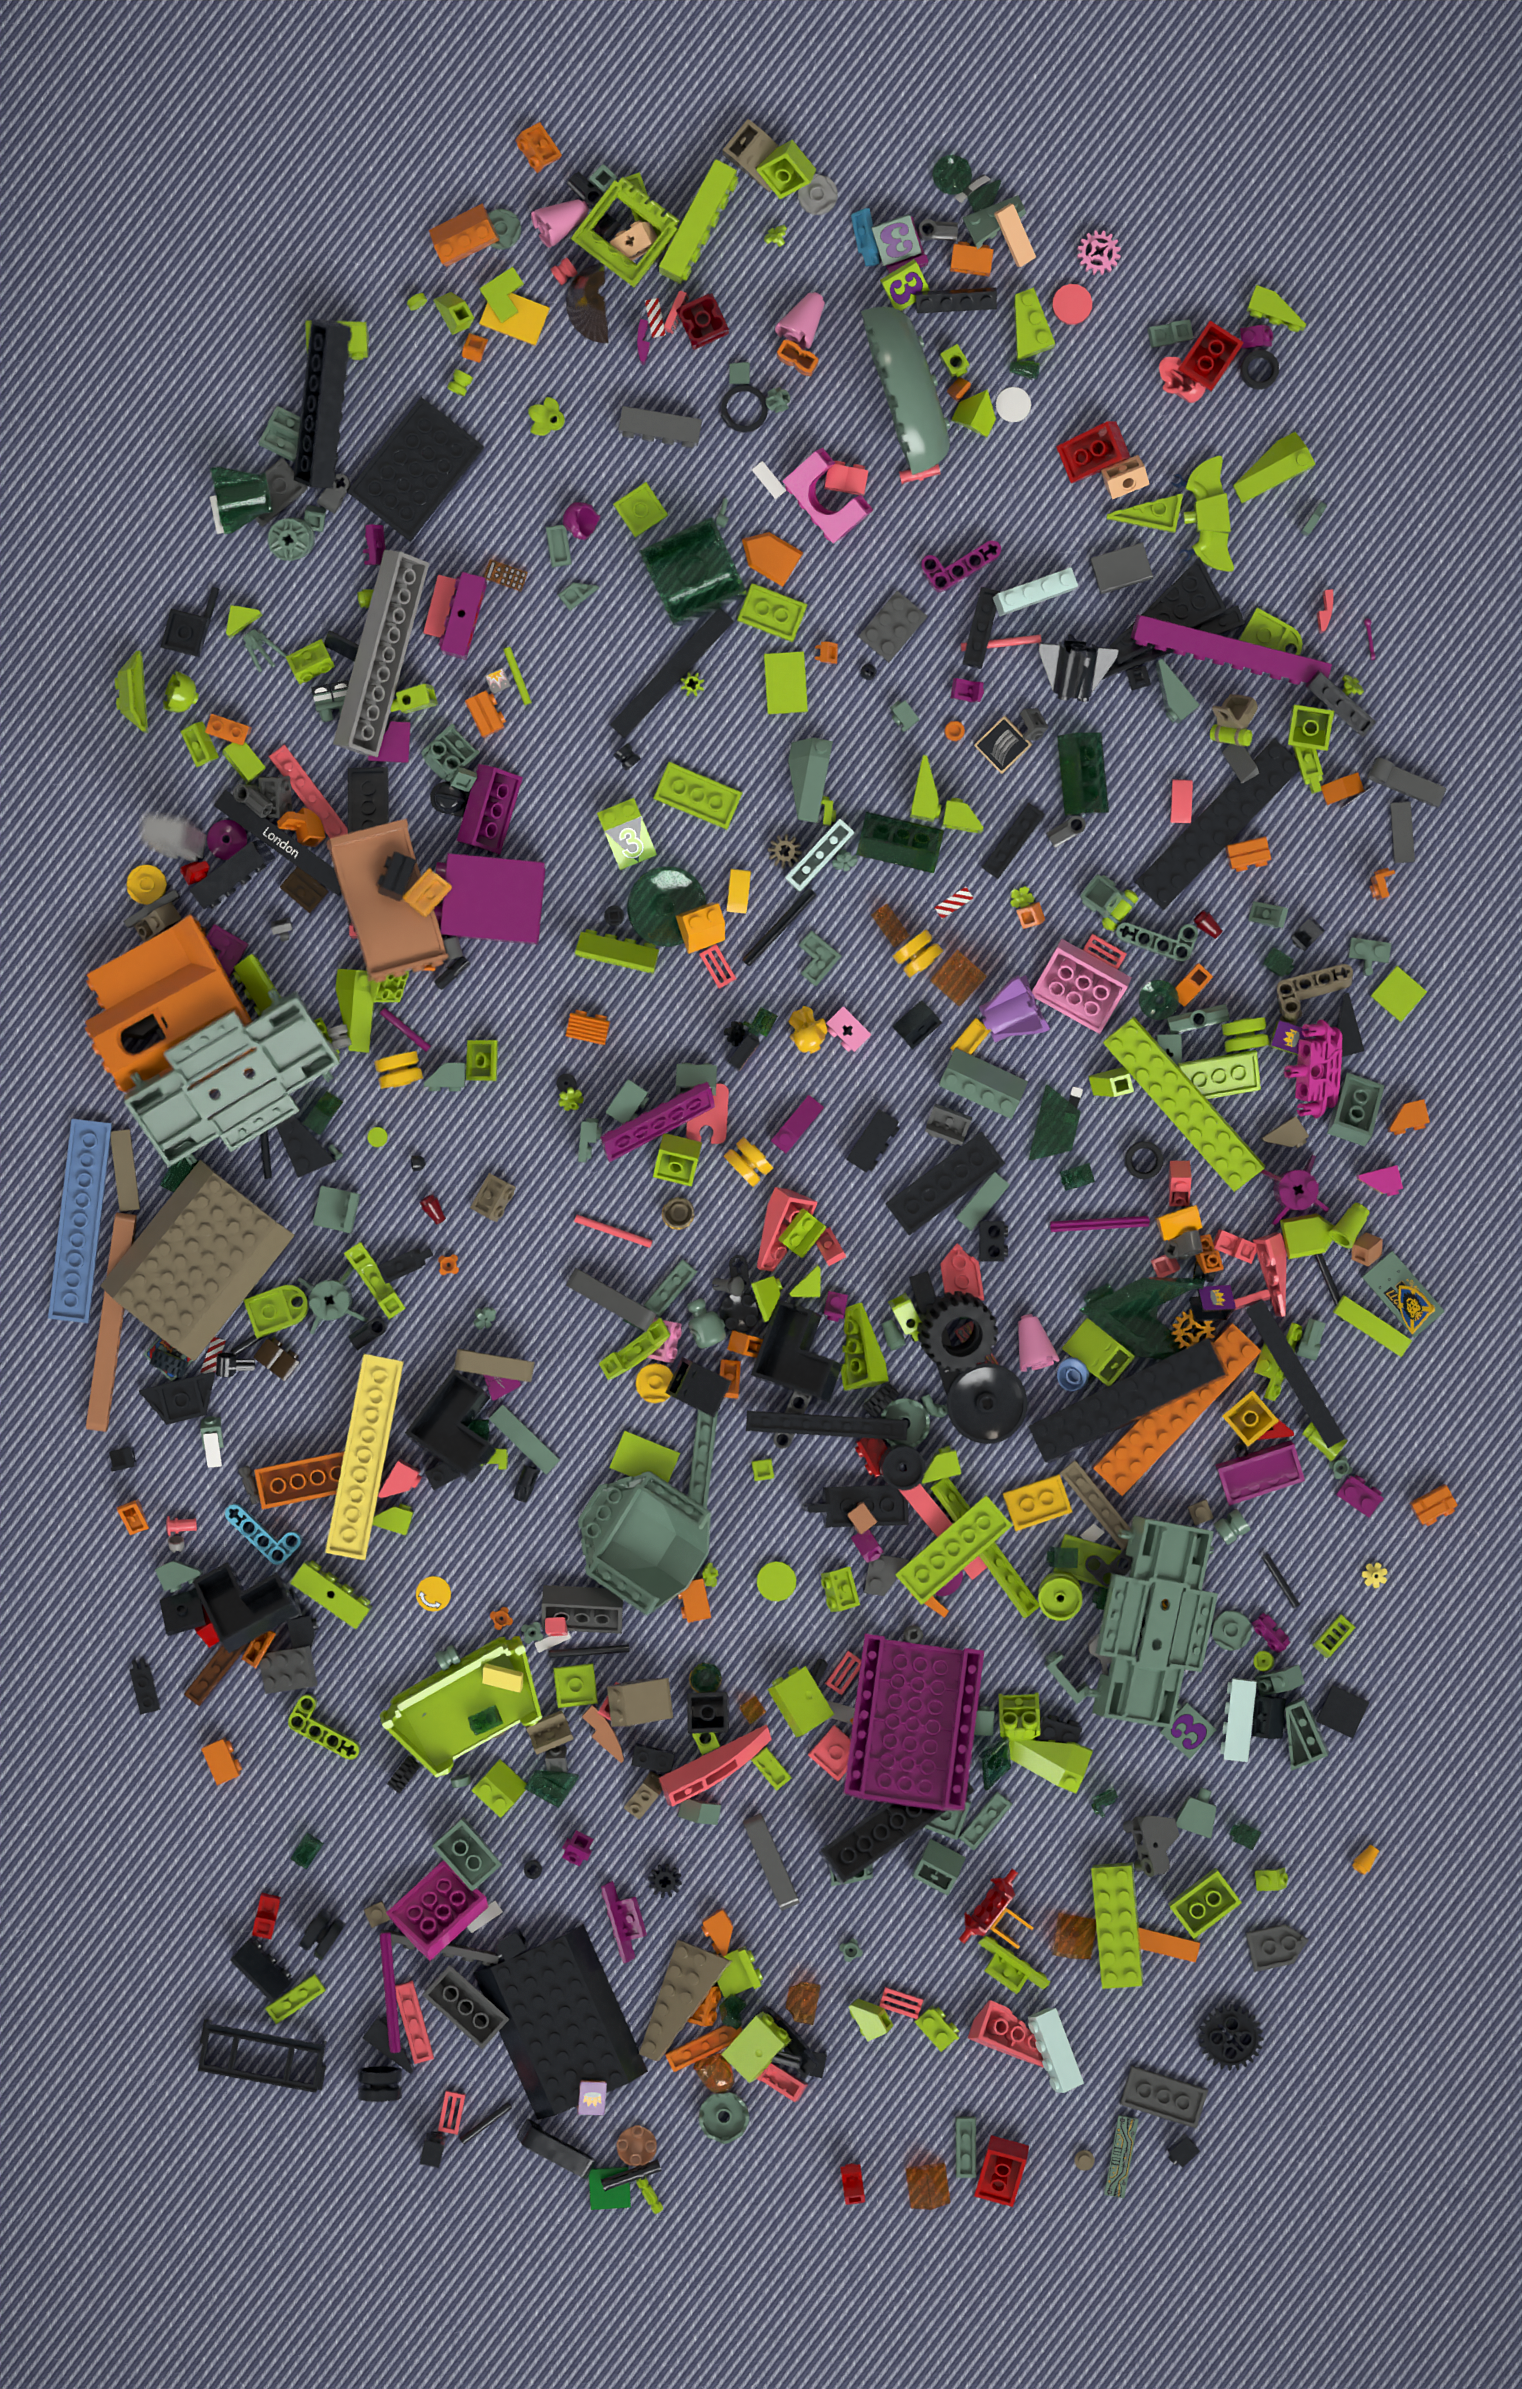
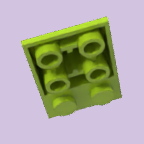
M405 971L406 975L394 978V975L387 976V980L375 983V980L370 981L371 1001L400 1002L407 978L409 977V971Z
M1088 1318L1084 1320L1062 1347L1072 1358H1077L1083 1362L1088 1371L1107 1387L1115 1382L1135 1357Z

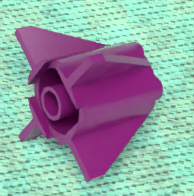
M1313 1154L1303 1170L1287 1171L1280 1176L1264 1169L1260 1172L1275 1181L1273 1187L1274 1196L1281 1207L1271 1223L1274 1226L1288 1210H1304L1314 1204L1325 1212L1329 1211V1208L1317 1199L1319 1185L1311 1175L1316 1156ZM1294 1186L1299 1187V1193L1296 1195L1294 1194Z

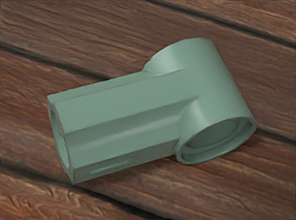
M1311 1318L1308 1319L1303 1338L1299 1341L1296 1355L1316 1361L1326 1323Z

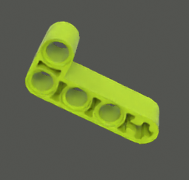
M313 1694L302 1695L288 1719L289 1727L345 1759H355L360 1753V1744L356 1740L311 1717L316 1708L317 1699ZM305 1698L310 1699L313 1703L312 1707L308 1709L303 1707L302 1700ZM300 1716L303 1719V1725H294L293 1717ZM316 1725L321 1729L320 1735L315 1736L311 1734L310 1728ZM330 1735H335L338 1738L339 1742L337 1745H331L328 1742ZM343 1740H345L346 1742L344 1743V1745L347 1747L353 1745L354 1751H356V1753L352 1752L351 1754H348V1749L344 1746L341 1750L338 1748L342 1744Z

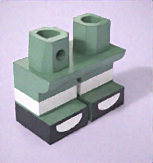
M349 680L331 683V687L329 684L311 687L316 711L320 714L323 722L333 721L332 710L339 709L341 715Z

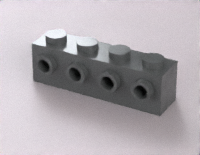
M622 406L619 433H622V436L626 438L640 436L644 441L654 442V439L662 440L663 444L674 445V442L682 443V447L694 448V446L699 444L702 419Z

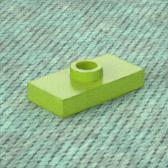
M767 1747L751 1759L776 1791L792 1779L790 1774Z

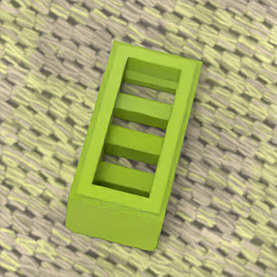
M1340 1614L1312 1645L1325 1658H1329L1356 1627ZM1341 1623L1347 1631L1344 1632L1337 1624ZM1333 1629L1341 1635L1340 1638L1332 1631ZM1327 1635H1329L1334 1641H1336V1643L1333 1644L1327 1638ZM1323 1641L1325 1644H1327L1330 1647V1649L1325 1647L1321 1642Z

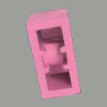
M844 1006L826 1023L828 1026L827 1031L834 1038L838 1036L842 1040L840 1044L848 1052L850 1050L855 1052L871 1036ZM843 1026L852 1027L851 1036L848 1034L844 1036L842 1034L844 1031Z

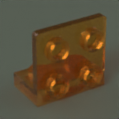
M957 949L930 981L957 1006H961L987 976Z

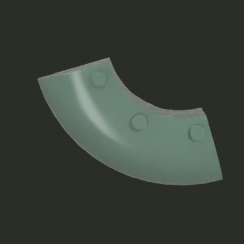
M874 307L863 310L861 314L872 359L881 379L893 416L892 419L898 442L912 475L926 471L938 464L948 453L950 439L947 429H950L948 418L943 416L935 386H938L935 374L931 375L923 351L925 346L922 336L917 335L910 318L900 310L891 307Z

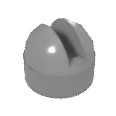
M173 1536L168 1539V1547L173 1553H176L175 1551L181 1552L184 1549L183 1537Z

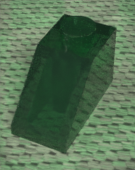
M326 1091L303 1124L317 1134L322 1135L344 1102Z

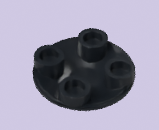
M742 1293L740 1296L730 1294L722 1301L719 1308V1316L724 1321L727 1329L745 1332L756 1324L759 1317V1307L755 1299L749 1294Z

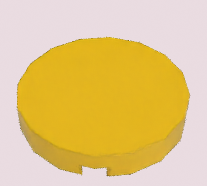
M137 866L127 877V891L131 898L140 904H152L166 893V877L155 866Z
M648 1364L637 1375L635 1382L637 1392L647 1402H664L670 1398V1395L665 1392L674 1374L663 1364Z

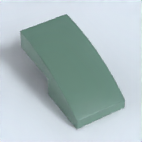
M1190 319L1153 326L1147 329L1151 348L1194 339Z

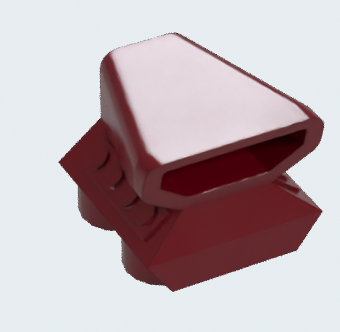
M713 293L704 295L676 310L690 339L693 350L729 334L728 325Z

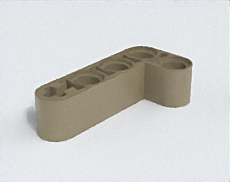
M1341 964L1280 981L1277 985V1000L1284 1019L1289 1022L1298 1020L1300 1017L1301 1000L1350 987L1353 982V969L1347 964ZM1326 979L1329 983L1323 984L1320 980ZM1306 984L1310 987L1308 989H1303L1300 986ZM1282 990H1289L1290 993H1289V994H1283V993H1281V991H1282ZM1293 1007L1296 1011L1289 1012L1287 1009Z
M457 1349L454 1370L532 1382L535 1362Z

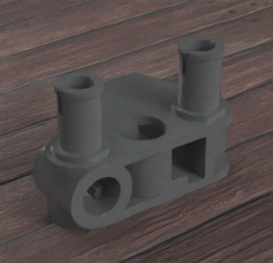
M1149 1815L1136 1816L1133 1820L1125 1821L1123 1823V1830L1126 1833L1133 1834L1140 1858L1134 1862L1135 1870L1138 1872L1144 1871L1148 1877L1165 1874L1170 1868L1166 1850L1180 1836L1175 1818Z

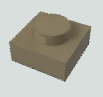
M1206 1499L1187 1506L1195 1526L1214 1518Z
M383 1900L364 1908L371 1928L390 1920L386 1914L387 1909Z

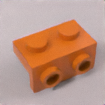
M1389 868L1377 870L1374 872L1375 875L1370 877L1372 883L1370 891L1372 897H1376L1378 901L1390 896L1385 877L1395 874V870L1389 871Z

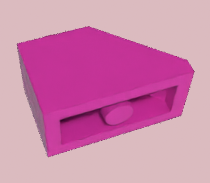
M1397 1165L1356 1175L1357 1180L1381 1194L1387 1193V1197L1399 1194L1398 1190L1403 1189Z

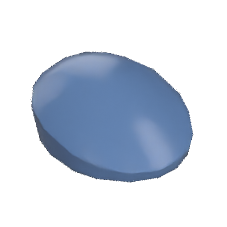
M1069 1357L1060 1364L1057 1371V1379L1060 1386L1070 1392L1084 1388L1088 1383L1089 1372L1083 1362L1077 1358Z

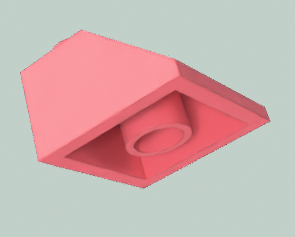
M401 1459L398 1460L378 1497L383 1498L409 1491L412 1487L416 1488L422 1478L419 1475L421 1470Z

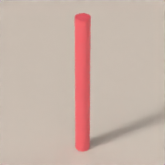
M1041 635L989 640L987 648L1041 643ZM961 643V651H965L967 643Z
M576 1215L574 1221L649 1248L653 1241L580 1215Z

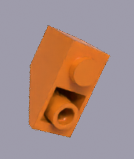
M1198 963L1171 991L1170 995L1185 1007L1214 976Z
M1425 1100L1402 1104L1388 1127V1133L1394 1132V1135L1406 1133V1128L1413 1127L1414 1130L1426 1128L1425 1124L1430 1123Z
M722 1907L702 1920L703 1926H701V1929L706 1937L711 1936L714 1941L712 1946L716 1953H721L724 1957L728 1952L733 1923Z

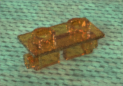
M885 904L871 914L893 947H896L910 937L888 904Z

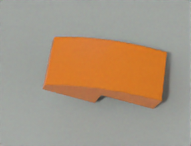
M1211 1235L1200 1236L1203 1252L1195 1255L1204 1274L1223 1270L1224 1267L1219 1250L1215 1251Z

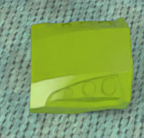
M1039 1692L1026 1695L999 1694L1000 1737L1008 1740H1031L1040 1735Z

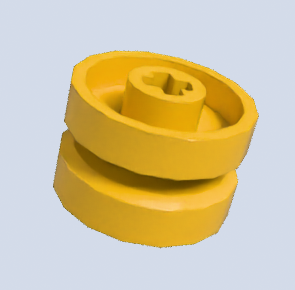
M927 929L892 956L898 964H902L910 958L911 962L903 969L909 978L918 971L921 972L927 968L943 952L938 943H934L927 949L924 947L932 940V935Z
M417 1051L374 1061L377 1072H390V1074L383 1075L378 1079L381 1089L396 1088L423 1079L421 1068L408 1069V1066L418 1063Z
M742 1137L736 1145L743 1155L739 1156L735 1150L730 1149L724 1155V1158L754 1187L760 1181V1177L754 1169L757 1168L762 1174L767 1175L773 1167L754 1144L751 1145L745 1137Z

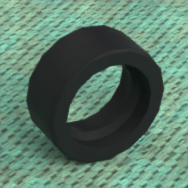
M1266 350L1250 352L1244 358L1240 367V375L1243 382L1248 387L1256 390L1270 387L1279 374L1277 358ZM1263 358L1270 363L1271 374L1267 380L1255 381L1249 376L1248 366L1252 360Z
M1141 1141L1133 1144L1127 1150L1124 1163L1127 1171L1132 1176L1138 1179H1149L1160 1172L1163 1166V1155L1155 1144ZM1142 1148L1151 1150L1156 1158L1155 1166L1148 1172L1136 1170L1132 1163L1134 1153Z

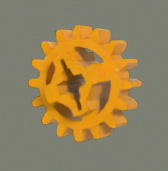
M1191 1309L1188 1312L1189 1315L1184 1311L1181 1312L1182 1318L1177 1316L1175 1319L1178 1323L1172 1324V1327L1176 1328V1330L1171 1332V1335H1176L1177 1337L1173 1342L1179 1341L1178 1348L1181 1349L1184 1346L1188 1348L1199 1343V1337L1202 1334L1206 1333L1203 1340L1214 1338L1215 1336L1211 1334V1331L1215 1330V1327H1210L1213 1321H1202L1205 1326H1201L1194 1321ZM1188 1319L1185 1328L1180 1329L1182 1323ZM1192 1326L1194 1329L1202 1330L1195 1333L1194 1337L1192 1333H1185V1331L1192 1329ZM1181 1336L1188 1338L1189 1343L1185 1342Z

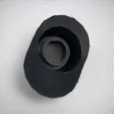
M441 782L432 789L430 802L438 812L463 817L471 789L467 792L450 786V782Z

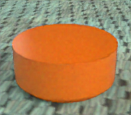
M951 721L946 725L944 733L950 741H959L964 736L965 728L959 721Z

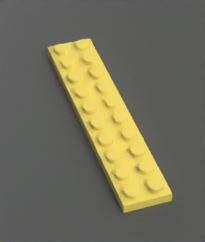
M368 1354L363 1355L325 1553L366 1560L404 1361Z

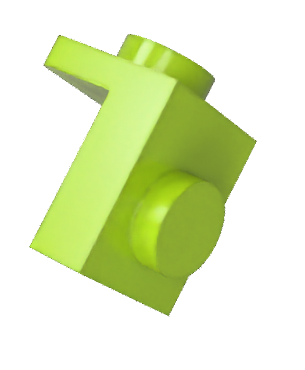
M822 796L821 805L825 806L823 826H831V822L836 820V810H833V801H829L830 797Z
M1285 1868L1255 1871L1257 1891H1279L1287 1887L1288 1875L1285 1872Z

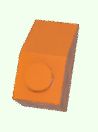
M732 1330L727 1350L757 1358L763 1338Z

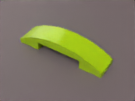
M361 1242L344 1252L388 1319L406 1309L391 1284H385L377 1267L378 1265Z
M662 1318L653 1322L648 1331L644 1332L618 1353L613 1352L599 1362L608 1380L621 1375L642 1362L670 1337L671 1334Z

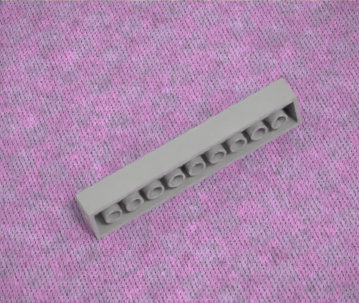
M384 550L333 745L361 755L378 757L429 567L428 562L400 551Z
M143 815L140 839L145 842V845L150 846V848L167 858L178 859L179 855L187 861L198 862V858L203 859L206 834L185 820Z

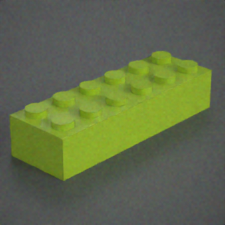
M715 159L659 265V273L680 285L683 280H688L692 272V263L696 264L701 255L700 247L707 244L710 238V228L716 227L720 219L719 211L726 208L729 202V192H734L738 185L739 177H737L736 169Z
M1133 1862L1093 1865L1091 1872L1102 1989L1143 1986L1144 1978Z

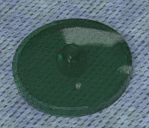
M671 866L656 867L642 874L633 884L627 901L628 918L635 932L648 943L662 947L681 945L684 941L676 915L705 905L706 898L700 883L689 872Z

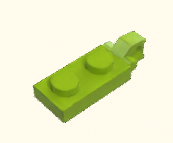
M1293 746L1304 784H1309L1311 794L1322 791L1319 781L1323 780V772L1316 749Z

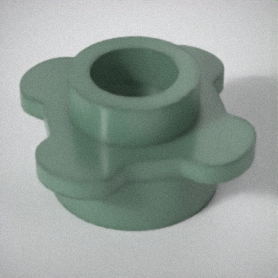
M1340 1456L1338 1460L1329 1463V1468L1333 1470L1336 1479H1341L1342 1476L1352 1473V1467L1347 1463L1348 1459L1345 1456Z
M539 1622L522 1626L521 1631L524 1632L525 1643L530 1644L532 1641H541L543 1639Z
M854 1938L850 1939V1942L842 1943L839 1946V1950L843 1952L846 1962H851L852 1959L861 1957L863 1954L862 1949H859L857 1945L858 1941Z

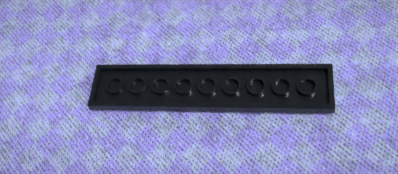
M1275 738L1253 760L1258 767L1259 774L1244 783H1241L1238 777H1236L1136 880L1135 884L1162 910L1194 880L1300 770L1298 761Z

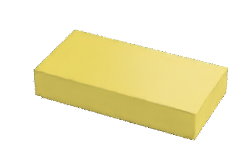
M486 1663L483 1667L482 1683L520 1693L523 1689L524 1673Z

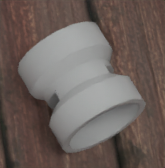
M339 1025L327 1030L335 1050L352 1045L351 1039L347 1036L348 1029L346 1025Z

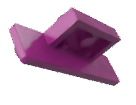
M611 1881L601 1886L602 1897L605 1900L607 1915L611 1920L613 1935L618 1944L619 1956L622 1958L623 1963H628L635 1959L631 1940L644 1937L647 1933L636 1896L619 1900L614 1882Z

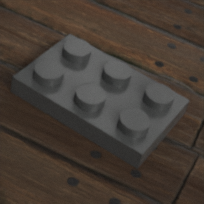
M896 591L858 638L889 663L928 616L900 592Z
M310 1646L267 1652L259 1663L265 1694L318 1685Z

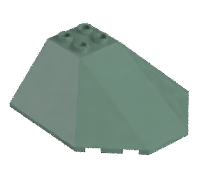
M650 1471L635 1477L623 1478L610 1484L599 1485L578 1518L579 1528H581L582 1551L586 1559V1574L648 1616L685 1591L709 1554L711 1512Z

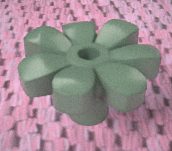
M842 849L839 851V855L836 856L837 860H833L832 864L837 870L843 868L844 871H849L850 867H854L857 864L858 858L856 855L852 856L850 852Z
M485 1307L483 1310L481 1308L476 1309L475 1316L477 1319L474 1320V1325L479 1330L483 1329L484 1326L487 1329L491 1327L490 1321L495 1320L496 1310L492 1307Z

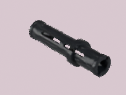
M658 2159L645 2165H639L601 2179V2182L606 2192L638 2179L644 2180L646 2176L662 2172Z

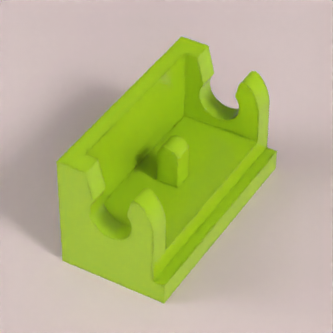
M232 742L223 749L222 754L246 784H249L266 769L246 742L244 745Z

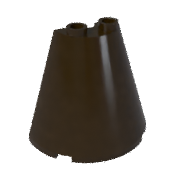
M598 263L585 268L574 278L567 292L566 308L572 325L579 333L591 341L609 344L605 297L599 294V288L605 283L604 264Z

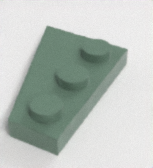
M1018 195L962 217L964 225L977 249L983 246L982 242L986 239L994 238L997 235V231L1001 229L994 215L995 212L1011 203L1014 204L1019 218L1026 214L1025 207Z

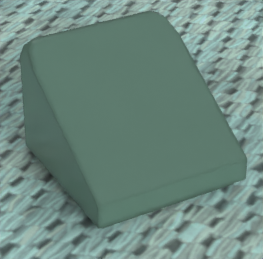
M750 362L730 363L729 384H749Z
M307 505L304 520L311 525L313 531L323 532L327 509Z

